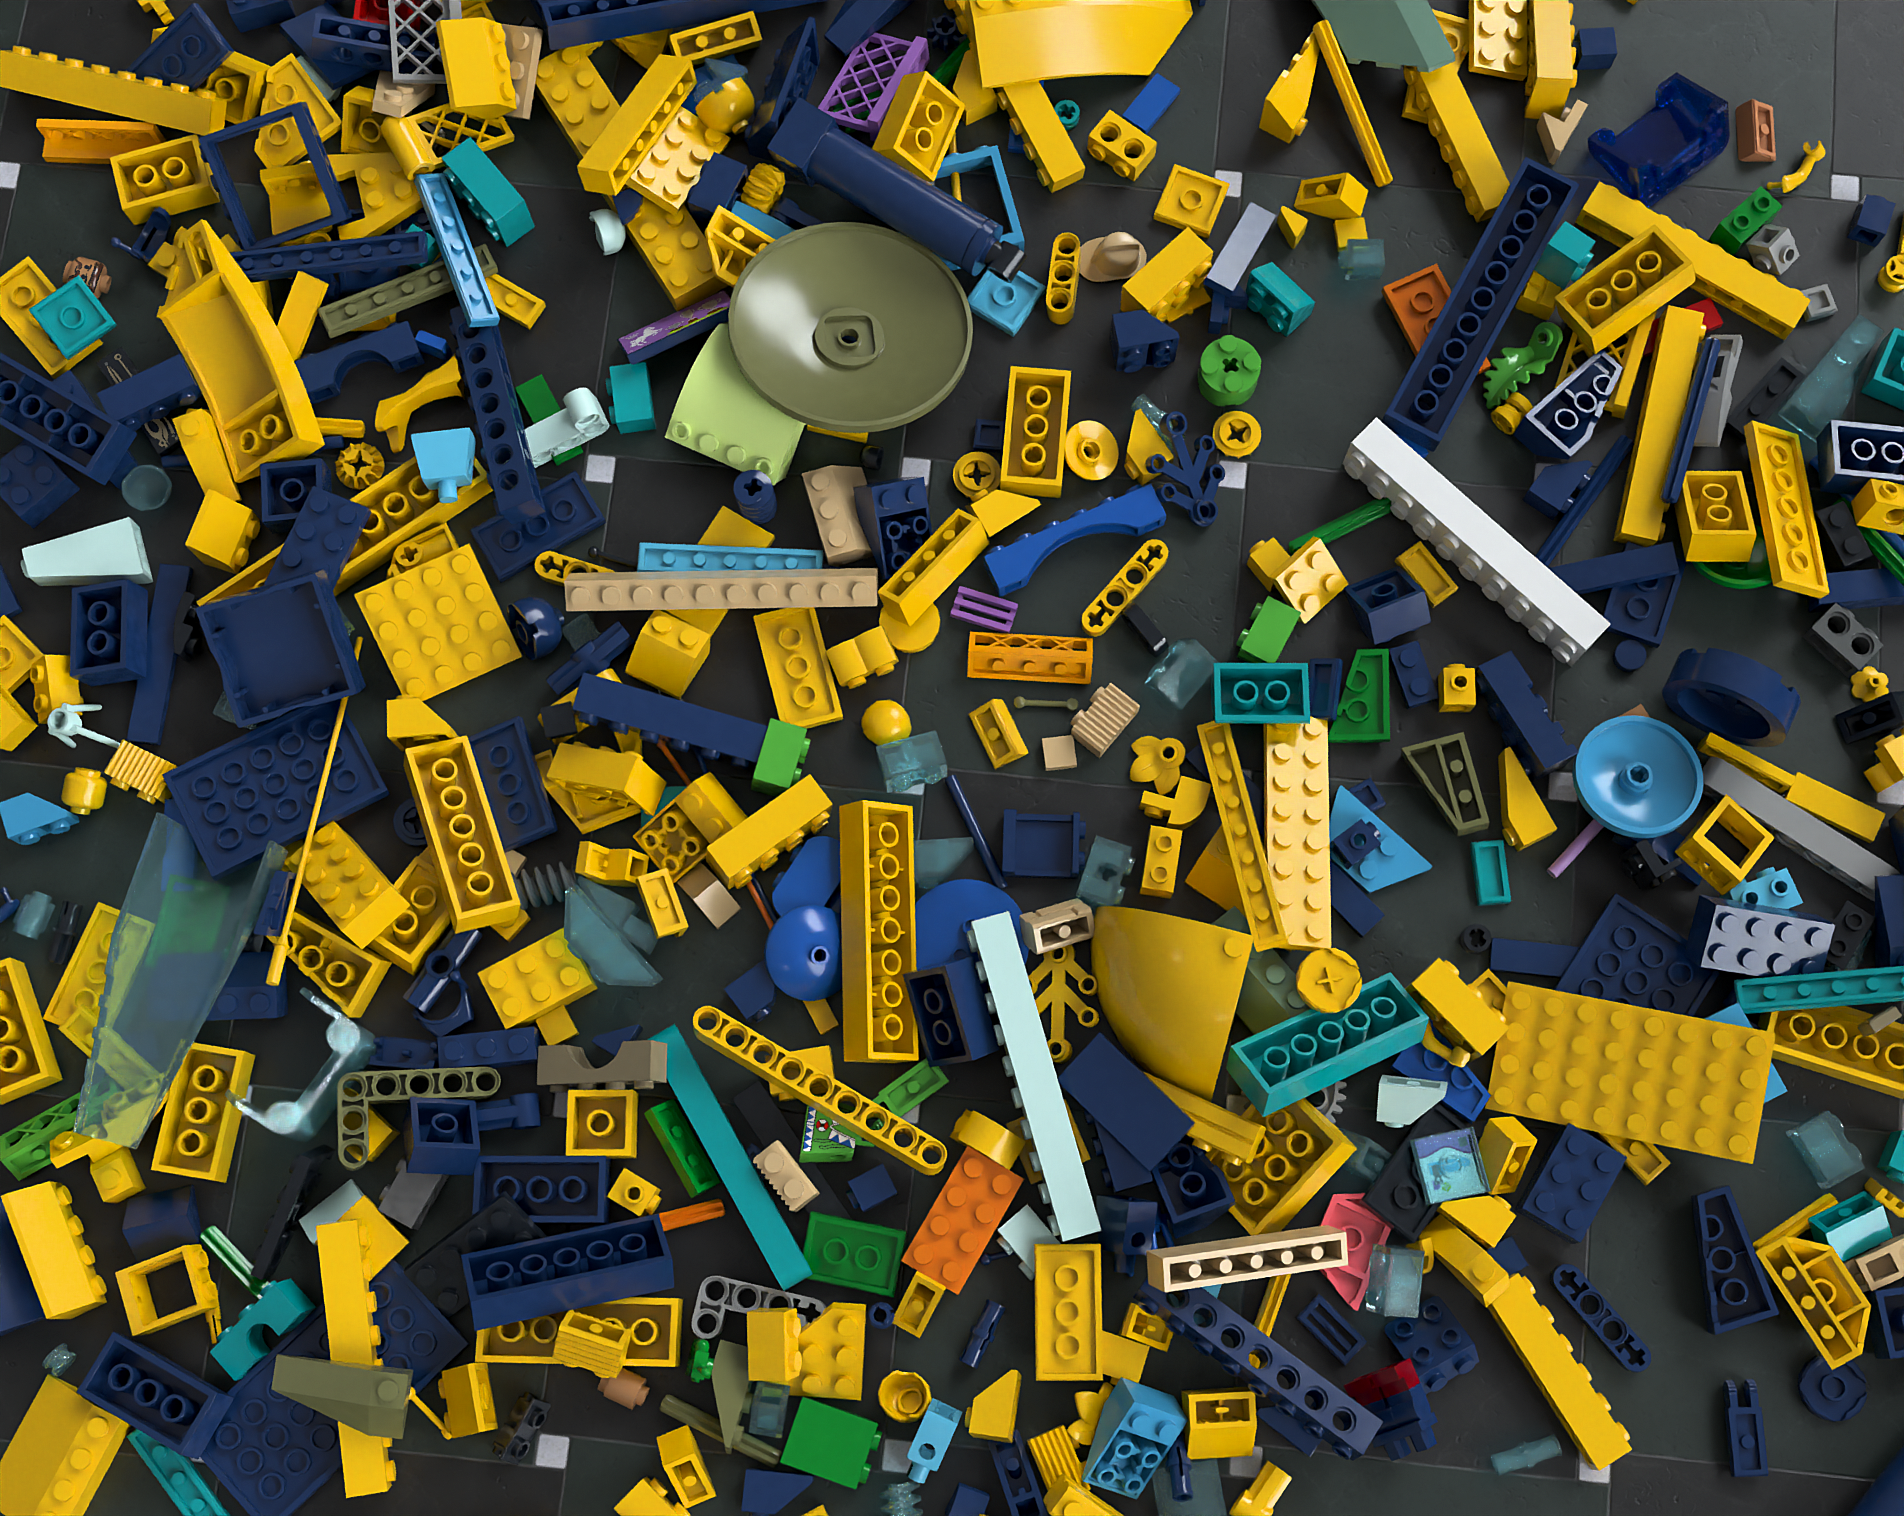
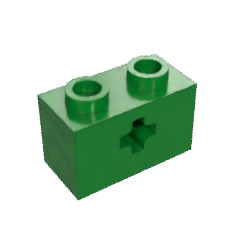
M1760 186L1718 224L1709 239L1714 244L1721 246L1725 252L1734 256L1765 224H1770L1783 206Z

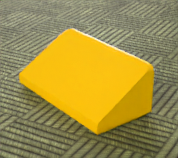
M992 699L969 713L970 719L994 769L1028 754V750L1002 699Z

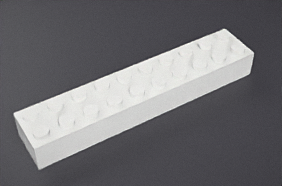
M1377 417L1351 442L1342 463L1347 473L1352 478L1360 479L1366 484L1368 491L1375 498L1380 500L1383 497H1387L1392 501L1390 509L1396 517L1401 520L1405 519L1413 526L1414 532L1421 539H1428L1436 546V551L1442 558L1454 562L1466 579L1474 580L1481 586L1487 598L1492 601H1498L1505 608V612L1511 619L1516 622L1520 621L1529 629V634L1536 641L1544 642L1551 648L1552 654L1557 660L1567 663L1572 667L1610 626L1611 623Z

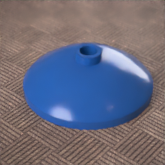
M803 905L786 912L775 922L766 939L764 960L769 977L783 993L798 1000L817 1001L830 997L843 987L841 915L824 906ZM818 949H820L822 951V957L820 960L816 961L814 958V953Z

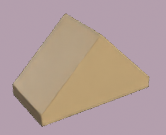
M701 862L677 882L717 929L721 928L742 909L720 881Z

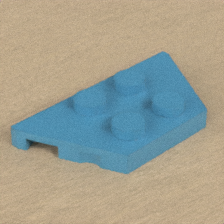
M1342 785L1336 790L1334 804L1329 815L1330 842L1360 819L1365 824L1369 821L1372 822L1381 834V837L1378 838L1381 845L1348 870L1330 849V860L1367 894L1417 874L1427 872L1433 867ZM1359 835L1354 836V843L1358 846H1363L1364 841Z

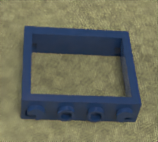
M298 102L198 138L201 144L199 145L202 153L200 156L204 163H209L213 173L210 175L211 183L216 192H221L225 202L222 204L223 212L228 221H233L237 231L234 233V238L239 243L241 250L265 249L352 218L306 102ZM294 117L333 215L257 241L217 143Z

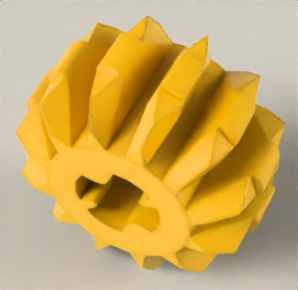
M765 163L757 164L751 170L749 177L746 178L741 195L742 203L769 215L770 210L775 202L780 199L784 191V173L772 165Z

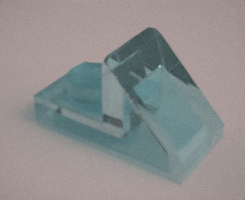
M704 58L705 67L714 80H705L695 88L696 92L693 93L694 103L697 106L713 90L715 93L723 90L722 84L734 78L741 77L744 82H747L749 80V71L745 66Z

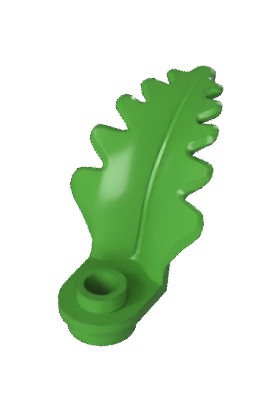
M1552 322L1539 324L1535 328L1527 347L1502 348L1500 353L1504 358H1493L1490 361L1497 370H1487L1485 372V376L1491 379L1483 383V387L1488 390V392L1483 394V397L1487 400L1486 406L1488 409L1500 405L1501 399H1508L1509 390L1512 393L1516 392L1518 381L1524 384L1530 381V373H1544L1545 365L1553 361L1557 349L1563 340L1562 331L1557 325Z

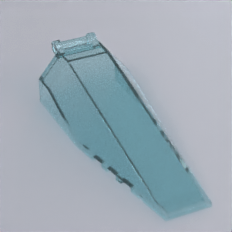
M156 812L112 933L104 972L107 976L103 995L100 994L98 1006L101 1008L97 1027L93 1028L92 1038H94L91 1058L87 1059L85 1081L81 1089L73 1132L137 1149L258 921L269 890L271 878L274 877L276 870L282 871L288 851L278 843L269 840L262 859L214 881L188 827L177 823L163 813Z

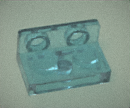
M1182 638L1175 641L1169 647L1167 657L1150 670V677L1145 682L1148 688L1156 689L1177 710H1182L1208 679L1212 672L1213 663H1219L1196 639Z

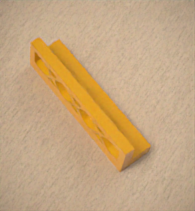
M37 119L36 123L37 129L45 138L42 157L46 162L111 164L110 157L165 142V138L156 124L149 122Z
M970 631L967 677L1091 684L1093 638ZM975 643H988L990 645H975ZM1010 645H1020L1021 647H1011ZM1040 647H1051L1052 649H1042ZM1072 649H1086V651H1073Z

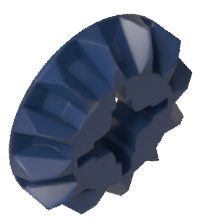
M410 798L404 801L396 810L393 825L397 836L403 842L418 847L427 844L422 825L418 832L414 824L407 822L416 820L419 816L414 798Z

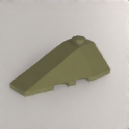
M277 1354L271 1389L366 1435L403 1439L413 1370Z

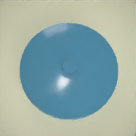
M1635 715L1621 716L1601 723L1585 737L1578 748L1579 753L1574 758L1572 769L1573 784L1581 804L1602 826L1624 836L1653 838L1670 833L1680 827L1690 817L1701 799L1703 772L1696 752L1678 731L1653 718Z

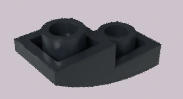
M184 591L176 612L173 644L175 653L181 659L190 663L193 656H196L201 649L203 635L194 628L195 624L200 622L195 608L199 607L197 601L200 599L196 595Z

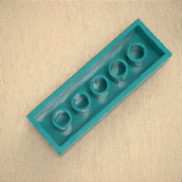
M1389 972L1363 984L1358 998L1350 1007L1340 1012L1321 1013L1309 1009L1232 1045L1226 1070L1262 1117H1265L1421 1042L1429 1017L1393 974Z

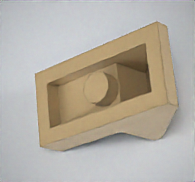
M1577 99L1572 109L1565 108L1559 120L1543 112L1537 123V131L1549 163L1553 165L1556 163L1588 104Z

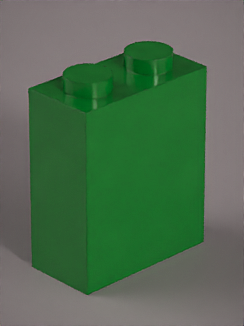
M804 1396L802 1397L780 1463L856 1490L859 1482L866 1484L872 1466L866 1463L870 1449L877 1451L883 1432L877 1430L879 1422Z

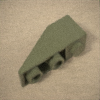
M720 1339L711 1377L725 1451L727 1454H731L733 1445L739 1447L744 1426L740 1425L743 1412L749 1414L754 1394L749 1393L752 1381H749L748 1347Z

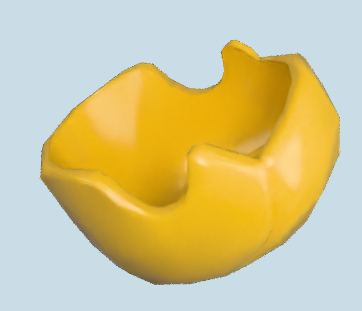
M892 700L876 701L865 710L861 719L865 736L885 750L901 746L908 740L912 729L910 718L905 709Z
M892 1371L882 1380L878 1390L879 1404L884 1412L893 1420L901 1423L916 1422L918 1419L923 1418L932 1401L930 1386L916 1372Z

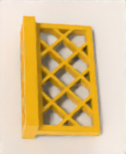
M1657 310L1635 325L1631 332L1628 330L1624 333L1628 339L1626 344L1616 349L1612 343L1607 346L1610 351L1607 354L1610 357H1614L1616 362L1623 367L1610 399L1603 408V410L1611 411L1613 417L1624 419L1642 362L1643 351ZM1574 331L1555 388L1578 369L1571 359L1573 355L1582 350L1585 351L1589 358L1593 355L1590 348ZM1577 340H1578V342L1580 343V345H1578L1577 347H1575V346H1576V342H1577ZM1624 352L1623 357L1621 358L1619 354Z

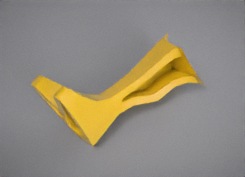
M455 354L440 368L428 372L414 387L405 393L379 401L376 411L375 428L378 432L386 431L391 450L394 454L402 451L407 424L414 410L431 401L446 397L460 396L464 399V381Z

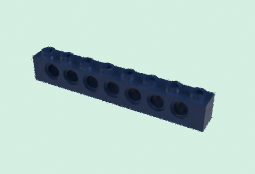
M461 306L450 310L453 322L449 323L452 335L458 341V347L455 350L465 370L461 373L462 379L470 390L471 396L468 397V403L472 412L476 414L477 421L474 422V427L484 446L480 448V452L490 470L487 473V480L492 490L495 491L496 498L493 499V504L497 514L504 516L513 525L546 511L499 327L497 325L469 328Z
M1147 1275L1134 1294L1133 1298L1138 1301V1306L1150 1315L1156 1314L1166 1322L1165 1325L1171 1332L1179 1336L1184 1335L1193 1342V1347L1205 1356L1211 1355L1219 1361L1221 1368L1226 1373L1234 1377L1239 1376L1248 1383V1388L1260 1397L1266 1396L1274 1402L1276 1409L1281 1414L1289 1418L1294 1417L1304 1425L1303 1428L1308 1434L1332 1445L1331 1449L1339 1457L1354 1461L1362 1456L1382 1425V1420L1202 1287L1163 1292L1148 1284ZM1166 1294L1176 1296L1179 1301V1307L1171 1306L1166 1300ZM1194 1314L1203 1316L1206 1321L1205 1328L1199 1327L1194 1322ZM1221 1334L1231 1337L1233 1348H1228L1222 1343ZM1249 1354L1259 1358L1261 1362L1260 1369L1254 1368L1250 1364ZM1277 1375H1282L1286 1378L1288 1390L1278 1385ZM1305 1395L1314 1399L1316 1410H1311L1306 1406L1304 1401ZM1333 1416H1337L1342 1420L1344 1424L1343 1431L1335 1428L1332 1421Z

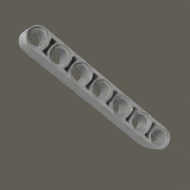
M1712 756L1709 757L1702 769V793L1717 802L1727 794L1773 835L1775 840L1866 898L1875 901V876L1900 874L1888 863L1725 760Z

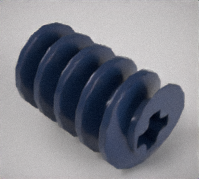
M758 470L742 472L736 478L733 487L740 514L756 525L766 524L775 516L777 511V501L771 480L765 473Z

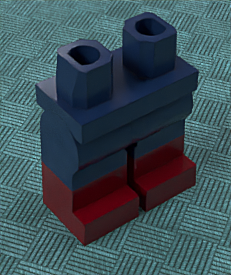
M1410 1358L1359 1376L1343 1385L1349 1397H1355L1357 1403L1383 1421L1371 1442L1374 1448L1383 1445L1391 1462L1411 1453L1405 1439L1407 1436H1410L1416 1452L1427 1450L1437 1444L1431 1425L1438 1422L1434 1412L1431 1413L1429 1402Z

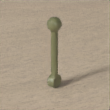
M1018 696L1014 699V705L1016 708H1023L1024 706L1063 707L1072 712L1078 708V701L1074 698L1068 699L1067 702L1025 700L1023 697Z

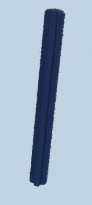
M1706 337L1701 346L1660 493V499L1666 504H1675L1679 499L1721 347L1719 339L1715 337Z
M1621 435L1535 555L1546 567L1552 562L1634 446V441L1626 435Z

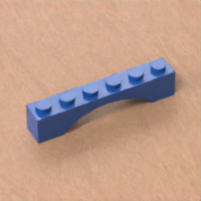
M1151 484L1144 487L1136 485L1128 489L1125 495L1116 499L1108 497L1102 500L1096 508L1089 511L1087 509L1078 510L1066 521L1061 523L1053 521L1045 525L1041 532L1034 535L1026 533L1015 539V543L1009 546L999 545L990 549L987 555L984 556V568L998 597H1001L1027 586L1033 572L1041 562L1055 549L1073 539L1098 533H1121L1138 537L1165 525L1167 515Z

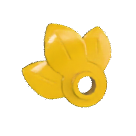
M1144 736L1137 739L1131 747L1139 757L1131 766L1130 780L1135 782H1150L1154 780L1158 793L1162 796L1168 794L1180 780L1179 766L1183 763L1186 755L1184 745L1175 738L1159 740L1153 736ZM1171 747L1175 753L1172 758L1167 759L1164 756V751Z
M1104 1382L1098 1394L1091 1391L1075 1393V1403L1081 1419L1072 1423L1067 1429V1433L1072 1439L1084 1445H1092L1104 1403L1114 1389L1111 1384Z

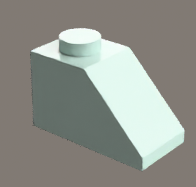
M1382 1075L1378 1091L1377 1121L1384 1122L1386 1126L1394 1128L1403 1127L1404 1124L1410 1125L1445 1097L1448 1082Z

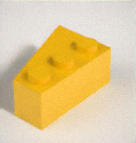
M574 742L573 745L560 743L546 776L563 790L599 800L600 796L618 799L616 805L626 808L628 803L635 804L644 810V814L650 816L655 815L667 784L663 778L642 761L643 757L635 752L625 751L622 754L605 746L594 749L581 742Z

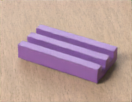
M959 586L950 617L1009 634L1018 603ZM963 597L973 599L982 603H986L992 606H996L1005 610H1009L1010 612H1003L994 608H990L981 604L964 600ZM960 606L1007 620L1006 624L960 611Z

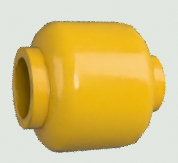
M76 767L74 772H70L65 776L61 800L66 805L71 806L70 812L90 815L91 809H99L103 806L107 781L101 777L100 771Z

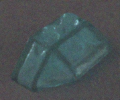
M578 885L569 887L565 891L564 938L569 942L567 947L578 959L583 957L591 966L589 972L596 980L601 983L605 981L607 985L653 987L663 980L660 974L654 970Z

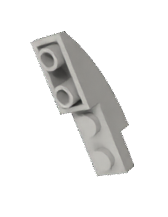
M1710 335L1711 338L1719 339L1721 347L1693 446L1719 447L1732 401L1730 389L1743 345L1741 335Z

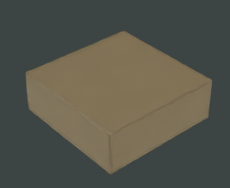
M1891 1006L1877 1012L1859 1024L1857 1028L1866 1037L1882 1030L1900 1018L1902 1014L1896 1006Z

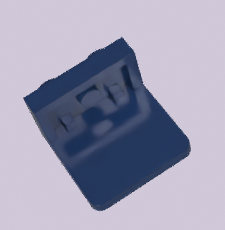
M1432 1296L1391 1321L1384 1328L1387 1337L1404 1360L1407 1358L1411 1359L1425 1395L1431 1391L1435 1392L1442 1389L1447 1384V1381L1458 1374L1468 1373L1479 1362L1475 1343L1439 1296Z

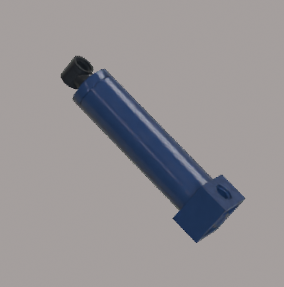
M800 97L767 147L778 168L810 187H813L815 182L819 183L973 276L979 274L986 266L987 270L1007 283H1011L1027 259V255L1013 244L1006 241L999 242L1003 226L842 132L834 117Z

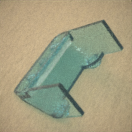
M303 987L300 993L334 1017L326 1030V1041L334 1049V1052L297 1103L294 1104L287 1100L277 1101L265 1113L229 1089L224 1094L230 1103L240 1111L275 1133L297 1142H306L316 1136L337 1107V1087L341 1077L351 1072H362L368 1064L370 1056L376 1052V1045L373 1044L375 1035ZM355 1081L345 1083L343 1090L346 1087L350 1088Z

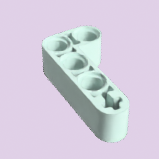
M578 388L569 392L563 398L566 405L565 409L524 429L534 468L552 460L551 454L554 457L599 436L609 428V423L598 399L589 389Z

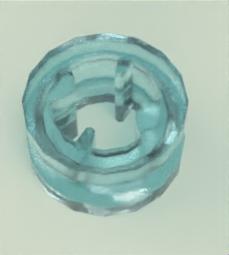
M66 1343L56 1347L42 1363L45 1369H52L51 1375L53 1377H57L65 1372L77 1358L75 1352H68L69 1347Z

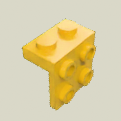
M304 161L290 166L277 165L269 169L260 170L261 182L269 194L273 235L331 215V209L311 161ZM332 225L319 229V231L329 232L332 230Z

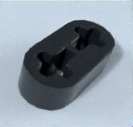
M1132 603L1121 612L1124 622L1152 656L1158 657L1169 648L1164 636L1136 603Z

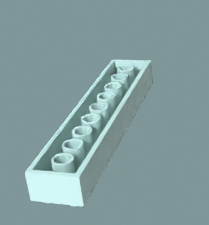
M1007 911L972 921L971 930L967 931L966 934L971 953H978L980 961L976 962L975 966L980 983L986 982L989 993H986L984 997L989 1014L995 1013L998 1024L993 1025L998 1046L1004 1045L1007 1055L1002 1058V1063L1006 1076H1013L1016 1088L1011 1090L1016 1109L1022 1107L1025 1120L1020 1121V1126L1024 1139H1031L1034 1152L1029 1153L1034 1172L1040 1171L1043 1183L1038 1185L1043 1204L1049 1203L1052 1215L1047 1216L1050 1231L1053 1236H1059L1061 1241L1101 1231L1010 913Z

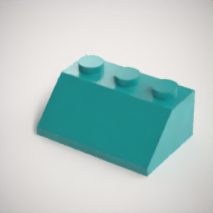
M1213 663L1210 684L1211 707L1215 723L1310 724L1308 663Z

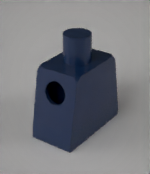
M1097 1195V1217L1101 1227V1231H1098V1244H1101L1102 1250L1114 1253V1272L1133 1273L1134 1255H1147L1146 1251L1151 1250L1157 1202L1127 1195Z

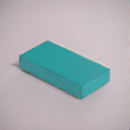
M1503 840L1471 842L1470 851L1477 905L1509 904L1511 902Z

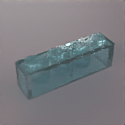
M1859 314L1777 415L1817 443L1816 438L1830 420L1841 421L1870 351L1885 331Z

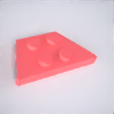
M1365 1193L1333 1194L1319 1226L1329 1225L1346 1232L1348 1265L1319 1269V1271L1352 1310L1358 1311L1391 1228L1359 1203Z

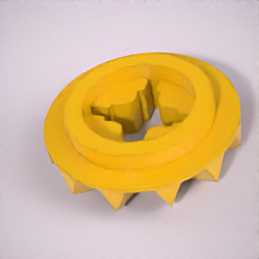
M1231 411L1223 414L1216 421L1212 438L1215 441L1216 449H1220L1225 456H1235L1239 459L1242 456L1251 455L1259 446L1261 428L1256 419L1250 414L1242 411ZM1230 429H1234L1236 432H1243L1245 430L1241 437L1243 442H1239L1237 439H1230L1228 441L1232 434Z
M364 442L361 444L350 443L347 449L340 451V456L335 461L338 478L344 485L352 489L368 488L377 482L384 472V459L375 446ZM362 456L363 462L367 465L366 467H361L356 474V469L350 464L357 463Z
M968 453L962 456L955 464L953 470L954 483L957 490L961 491L967 498L983 488H986L989 492L990 490L997 489L1000 485L1001 468L998 462L987 453ZM975 465H978L981 475H986V477L981 478L979 486L975 483L974 478L968 477L973 475Z

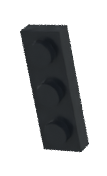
M1781 357L1726 419L1725 428L1746 444L1744 426L1752 420L1764 424L1803 380L1805 375Z

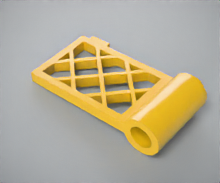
M450 102L409 117L403 116L398 118L389 115L383 120V124L380 127L381 134L410 181H414L416 174H431L433 170L445 166L442 157L437 158L432 150L435 143L453 150L460 145L458 143L460 136L464 134L476 138V144L485 152L513 142L515 137L503 116L486 120L451 109ZM455 112L463 115L461 124L444 120L446 114ZM468 117L484 123L480 132L464 127ZM427 121L437 126L434 134L422 131L418 124ZM489 124L500 128L504 135L493 137L484 133ZM441 127L457 132L454 141L438 136Z

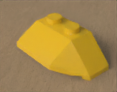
M720 205L716 207L704 231L714 276L733 288L747 264L767 245L775 241L772 237Z
M1783 1235L1755 1251L1832 1370L1862 1354L1871 1304L1831 1245Z

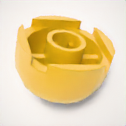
M741 77L722 84L723 90L715 93L713 90L696 106V114L707 128H712L715 131L721 132V134H728L733 131L737 135L748 127L747 121L753 114L755 103L750 88Z

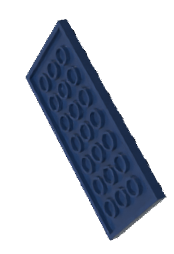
M394 1258L369 1282V1291L375 1292L377 1311L372 1312L373 1326H379L381 1344L376 1346L377 1359H382L385 1367L412 1369L411 1386L415 1389L416 1395H418L471 1343L403 1273L404 1268ZM324 1302L227 1392V1394L234 1397V1400L200 1456L250 1516H291L343 1466L338 1421L271 1389L277 1354L331 1360Z

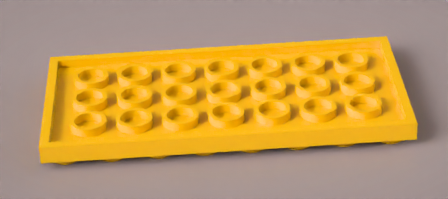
M1508 981L1502 1015L1506 1019L1505 1024L1510 1029L1497 1040L1488 1089L1491 1097L1487 1101L1485 1109L1562 1125L1570 1123L1581 1129L1753 1164L1776 1033Z

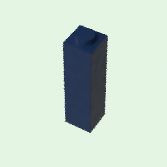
M1887 568L1826 573L1830 593L1821 599L1806 595L1809 613L1825 612L1835 603L1847 609L1904 605V586Z

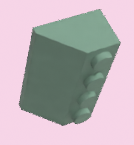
M1235 906L1211 924L1251 935L1248 920ZM1253 943L1235 1014L1255 1035L1311 1008L1301 999L1296 989V974L1273 948L1257 952Z

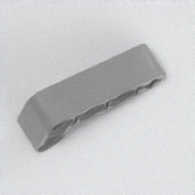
M710 1276L700 1286L692 1318V1329L702 1339H713L722 1333L728 1310L747 1314L748 1311L758 1308H771L772 1301L778 1296L786 1298L788 1308H795V1299L801 1300L798 1305L801 1308L809 1309L812 1304H816L815 1309L820 1312V1315L826 1306L822 1301L815 1298L721 1276ZM715 1281L721 1282L724 1286V1295L717 1301L712 1300L708 1295L709 1285ZM746 1289H752L756 1294V1302L750 1308L743 1307L739 1301L741 1292ZM797 1313L801 1327L808 1323V1316ZM707 1314L713 1315L716 1319V1328L709 1334L704 1333L700 1328V1320Z

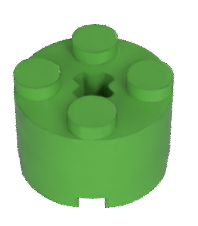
M1225 335L1209 344L1201 356L1197 375L1201 394L1209 402L1217 406L1240 405L1246 402L1255 391L1261 370V358L1255 348L1248 342L1235 338L1232 335Z

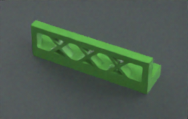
M108 1076L1 1135L0 1161L18 1181L52 1163L50 1160V1141L62 1132L71 1131L84 1125L93 1117L104 1115V1102L108 1101L115 1094L122 1093L121 1086ZM111 1088V1092L99 1098L103 1092ZM77 1106H79V1108H78L76 1111H74L73 1113L70 1114V1112H71L74 1108H76ZM50 1122V1124H49L47 1127H45L44 1129L41 1130V1128H42L45 1124H47V1123ZM20 1139L18 1143L10 1147L12 1142Z

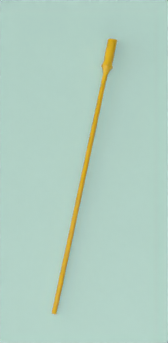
M357 637L354 647L357 661L363 642L362 637ZM349 696L341 698L282 933L277 942L273 944L274 951L265 982L271 986L279 985L287 950L290 949L288 933Z

